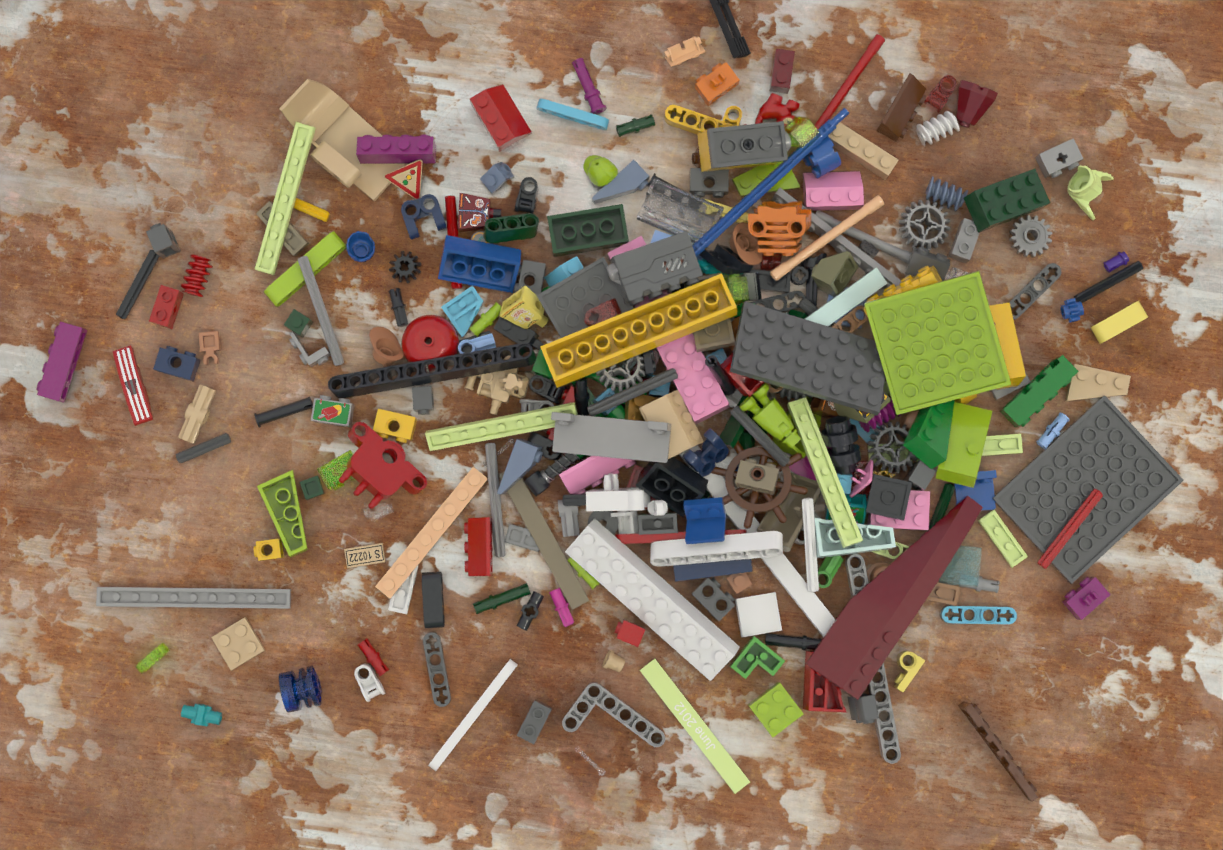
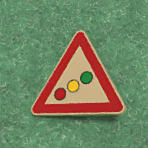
M419 159L388 172L384 175V178L413 198L419 199L423 161Z

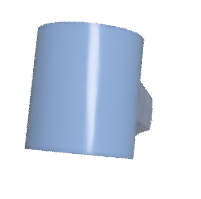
M492 333L471 340H463L458 345L459 354H463L461 350L466 345L472 347L471 352L496 348Z

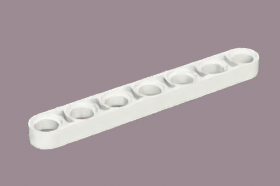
M511 659L507 662L430 762L429 767L437 771L517 667V663Z

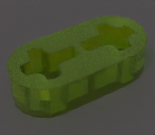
M164 643L160 644L135 667L141 674L145 673L170 651Z

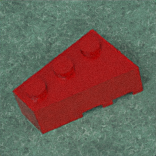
M814 651L805 652V663ZM805 664L803 709L807 711L847 713L843 705L841 690Z

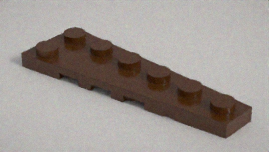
M965 701L959 704L958 707L1025 797L1031 802L1038 798L1035 794L1036 788L1030 781L1027 782L1025 780L1023 770L1019 766H1015L1011 754L1003 749L999 738L995 734L993 735L988 723L980 717L982 712L978 706Z

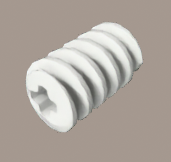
M945 111L943 115H937V118L932 117L930 122L924 121L923 125L918 124L916 132L925 147V141L932 145V138L938 142L939 135L946 138V132L953 135L952 129L954 128L959 132L960 128L953 113Z

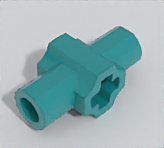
M196 703L194 707L183 705L181 717L192 719L191 723L195 725L208 726L209 723L220 725L222 712L212 711V706Z

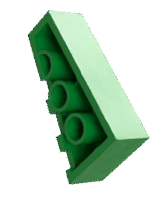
M1063 355L1053 359L1000 412L1015 428L1020 425L1024 427L1031 420L1029 417L1034 412L1036 414L1045 407L1043 404L1048 399L1051 401L1058 394L1057 391L1061 387H1066L1072 381L1071 378L1079 371Z
M955 400L919 409L904 441L903 446L930 469L935 468L947 459Z

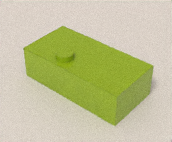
M954 402L947 459L938 465L936 479L974 488L991 420V410Z

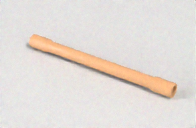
M877 195L833 229L770 271L772 278L778 281L812 254L867 215L884 205L882 198Z

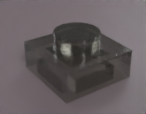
M863 240L858 247L872 259L879 252L873 244L866 240Z

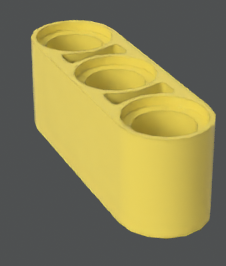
M1137 301L1092 326L1091 330L1101 344L1143 321L1148 316L1140 302Z

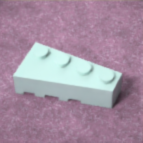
M815 518L817 558L895 548L893 528L856 523L863 541L843 548L833 520Z

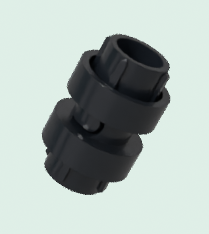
M847 416L831 417L826 420V428L822 430L825 446L830 447L827 451L836 473L841 475L853 473L856 471L857 462L861 460L860 446L854 444L858 440L857 428L850 423V418Z

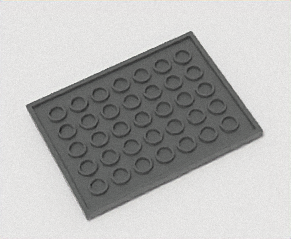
M1104 395L992 499L1037 549L1044 554L1093 489H1097L1103 494L1100 501L1051 562L1061 575L1072 584L1184 480Z

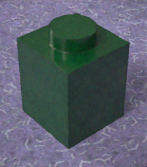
M293 309L284 326L303 338L313 324V321Z

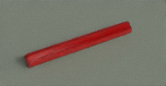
M450 195L445 197L448 236L458 237L456 198ZM451 282L452 289H461L462 283Z
M1093 489L1037 561L1039 566L1044 569L1048 568L1103 497L1099 490Z

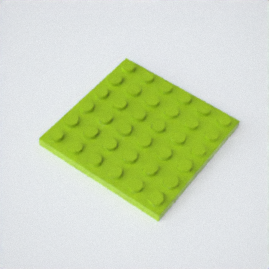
M980 271L864 303L897 415L1011 385Z

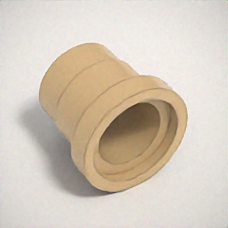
M609 650L602 667L620 672L625 664V659L614 654L613 650Z

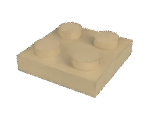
M246 617L211 637L231 671L265 651Z

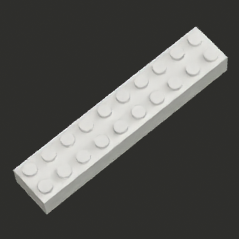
M595 518L565 551L708 680L711 681L735 656L740 648Z

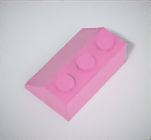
M860 171L829 172L818 179L813 173H803L804 206L807 209H812V211L859 210L864 206L863 183Z

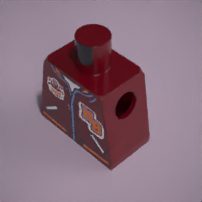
M460 193L459 232L483 230L488 219L502 216L501 208H491L490 199Z

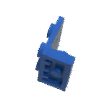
M996 470L978 471L974 488L954 483L956 505L966 496H969L983 507L981 511L996 509L995 501L992 499L995 496L993 479L997 478Z
M723 498L684 500L683 506L687 518L686 544L724 541L726 510Z

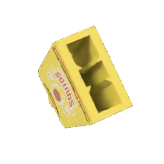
M527 286L522 287L502 303L499 316L524 329H528L535 323L543 328L548 322V318L543 315L544 308L539 299Z

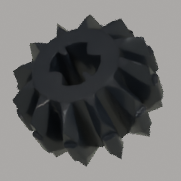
M401 251L400 258L395 254L394 258L396 261L390 260L389 263L394 267L389 268V271L395 272L392 277L394 279L399 277V283H402L405 278L407 284H409L410 277L413 280H417L414 273L421 274V271L416 268L421 267L422 264L416 262L419 258L418 256L412 257V252L409 251L407 256H405L404 251ZM404 263L406 265L409 264V270L405 271L404 269L403 271H401L403 269L402 265Z

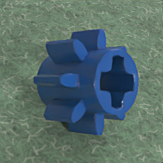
M1075 298L1064 301L1065 305L1060 307L1063 319H1068L1069 323L1080 320V316L1084 315L1081 301L1076 302Z

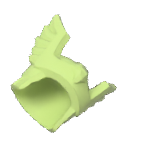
M1080 165L1078 171L1069 181L1068 194L1090 219L1094 220L1096 218L1089 206V202L1101 194V181L1114 180L1111 174L1091 170L1087 166Z

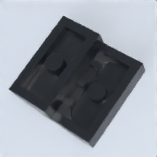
M717 244L714 251L705 249L699 254L723 274H740L753 268V265L745 263L738 254L734 253L727 246Z

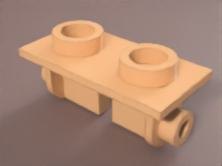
M694 36L683 41L684 48H681L679 43L668 47L664 54L671 67L680 65L688 59L696 58L700 54L705 53L700 37Z

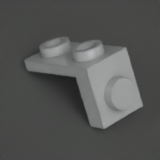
M293 331L289 333L292 337L289 340L295 349L299 348L302 353L299 357L305 365L308 364L313 367L316 364L322 365L329 360L328 357L331 354L326 347L309 356L297 335Z

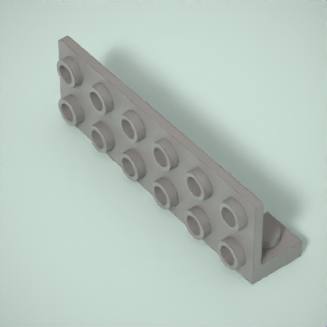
M552 412L551 420L555 421L553 452L662 463L668 462L671 434L670 423Z

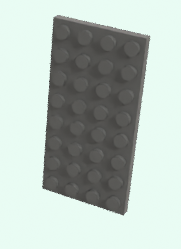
M744 301L730 372L874 415L880 413L885 374L875 340Z

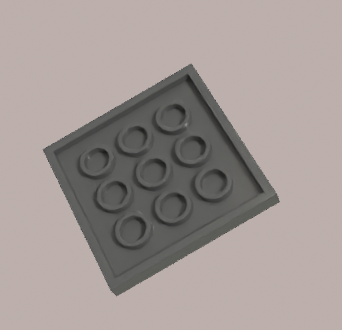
M604 257L536 295L561 338L634 309L630 303L625 304L618 283L610 280L606 269L608 263Z

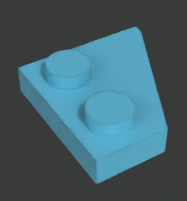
M472 285L441 308L463 338L484 301Z

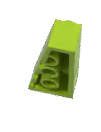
M291 470L257 486L290 558L308 550L294 472Z

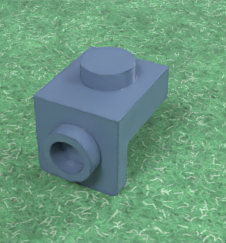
M500 162L494 164L480 180L491 193H494L507 180L512 179L514 175L507 164Z

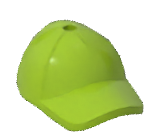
M592 155L584 161V171L591 182L599 187L608 185L618 174L617 167L605 157Z

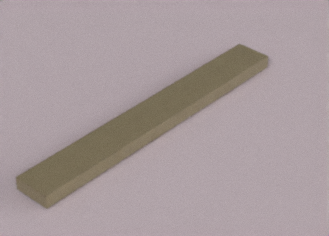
M504 472L499 474L501 480L503 478ZM521 478L507 492L573 610L588 602L589 599Z

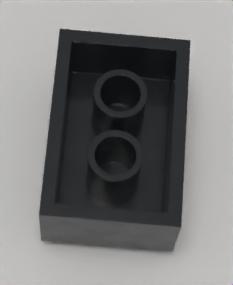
M672 457L668 459L667 463L650 461L640 472L636 487L644 490L645 493L656 500L665 501L668 508L684 517V500L701 499L705 494L709 480Z

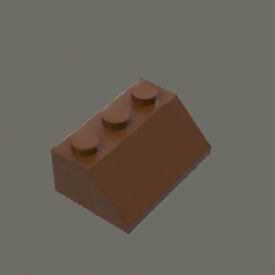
M909 73L877 129V132L895 142L899 137L903 139L908 130L905 127L908 121L912 122L918 113L914 110L917 105L921 106L927 97L924 95L926 88L911 73Z

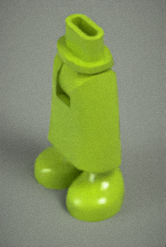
M765 382L751 397H747L740 404L739 408L742 411H751L754 414L752 419L759 426L791 449L801 438L796 433L797 429H794L791 420L775 398L771 400L768 398L769 385ZM756 400L763 405L762 409L757 405Z

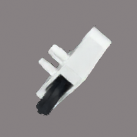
M609 473L604 475V488H595L587 491L586 494H565L562 499L564 506H586V511L645 510L644 507H647L650 502V495L638 487L619 488L618 475Z

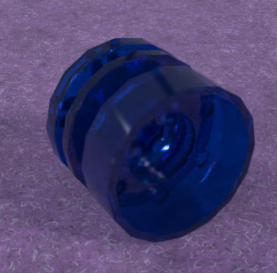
M313 665L308 666L306 672L304 668H300L299 678L296 677L293 670L279 673L280 693L288 713L301 710L303 700L307 708L312 707V701L315 706L322 704L321 683Z

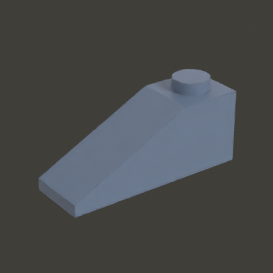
M633 160L617 174L616 178L592 197V202L597 204L635 193L638 189L642 191L649 184V175Z
M522 438L516 439L497 494H505L536 463L540 462L543 454L541 452L542 446Z

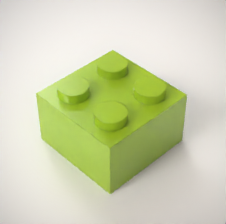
M780 682L774 684L748 704L772 738L803 715V712Z

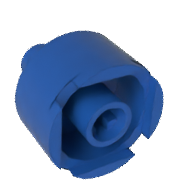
M828 136L803 158L806 166L812 167V172L817 179L841 165L838 152L834 151V144Z

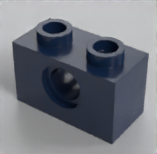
M166 346V349L160 347L153 370L194 382L200 364V359L195 358L196 354L187 351L181 354L177 352V348ZM180 358L182 363L179 367L175 368L173 365L174 360Z

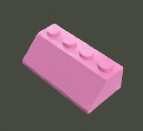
M590 456L562 472L559 476L570 494H584L586 492L585 488L592 485L594 488L603 483L601 479L604 478V475L609 473L619 474L618 469L624 466L627 469L636 464V462L631 459Z

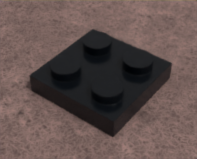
M873 474L865 512L904 521L912 482Z

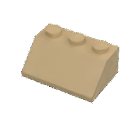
M678 390L639 408L645 421L671 424L668 459L704 442Z

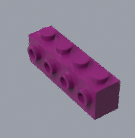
M426 134L420 136L401 135V137L364 135L363 137H357L356 155L360 164H406L419 159L423 163H436V143L433 136Z
M61 321L56 326L54 331L55 340L49 347L48 361L43 365L42 372L44 374L42 380L37 384V395L62 403L65 402L85 340L86 329Z

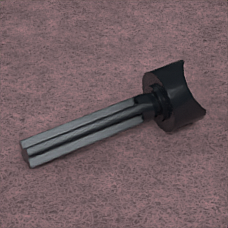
M822 253L814 258L808 257L800 264L809 273L806 284V299L816 307L818 286L811 275L814 266L821 259L827 258L826 253Z

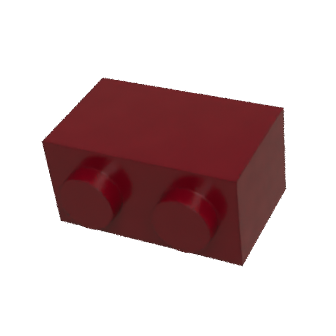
M776 49L769 91L788 94L795 51Z

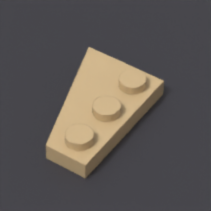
M1073 364L1079 372L1071 378L1072 381L1068 386L1066 401L1101 398L1104 395L1106 397L1127 395L1131 376Z

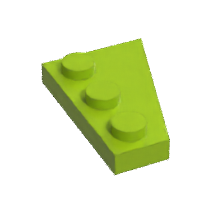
M781 163L758 166L733 178L732 181L740 197L748 195ZM792 169L766 193L777 192L779 188L782 190L800 189Z

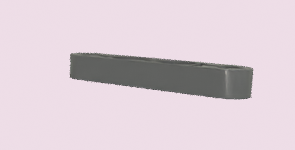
M1051 263L1044 267L1010 301L1011 309L1017 304L1020 306L1015 310V316L1012 315L1013 320L1020 317L1061 276L1062 271L1059 265ZM1048 268L1050 270L1054 268L1056 276L1052 275L1046 280L1044 277L1050 272ZM1037 280L1043 283L1041 291L1034 288V282ZM1021 294L1029 295L1030 302L1028 304L1021 302Z
M430 632L424 636L423 645L434 703L439 707H445L451 701V692L442 642L437 633ZM430 635H433V638H437L434 646L435 649L439 647L440 651L428 653V649H432L431 643H427ZM433 654L440 656L441 662L439 665L431 664L430 657ZM437 673L444 676V682L440 685L436 684L433 680L434 675ZM446 686V689L442 690L443 695L448 697L444 704L437 700V697L440 696V691H435V688Z

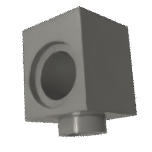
M412 387L413 410L418 412V415L430 414V411H434L433 387Z

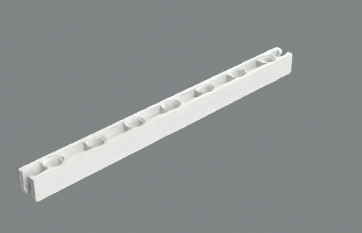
M697 445V446L691 448L690 450L693 451V452H695V451L701 450V449H700L699 446ZM685 452L679 454L683 461L687 464V466L694 470L682 457ZM710 473L704 477L709 480L706 490L713 498L724 497L728 494L725 479L722 476ZM733 501L724 505L726 515L738 530L746 529L744 528V520L747 511L739 508ZM753 517L752 525L747 529V533L757 532L760 524L755 517ZM782 554L776 557L761 558L818 632L824 637L834 623L835 618L816 594L807 590V583L786 556Z

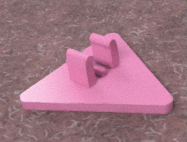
M873 460L868 462L864 471L856 468V471L860 472L861 476L859 480L851 477V480L856 482V485L851 491L850 497H854L871 483Z

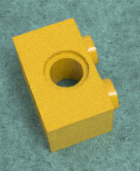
M378 409L373 430L382 438L388 439V436L396 437L395 441L407 443V440L412 441L417 418ZM392 422H398L400 425L396 432L390 430Z

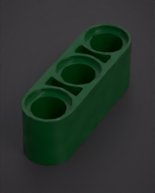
M531 213L490 218L485 222L483 238L488 243L534 238L537 234L539 218Z

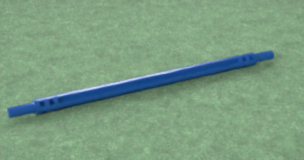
M843 108L832 120H828L788 157L787 161L782 162L692 246L696 257L807 156L812 149L837 128L836 125L849 114L848 110Z

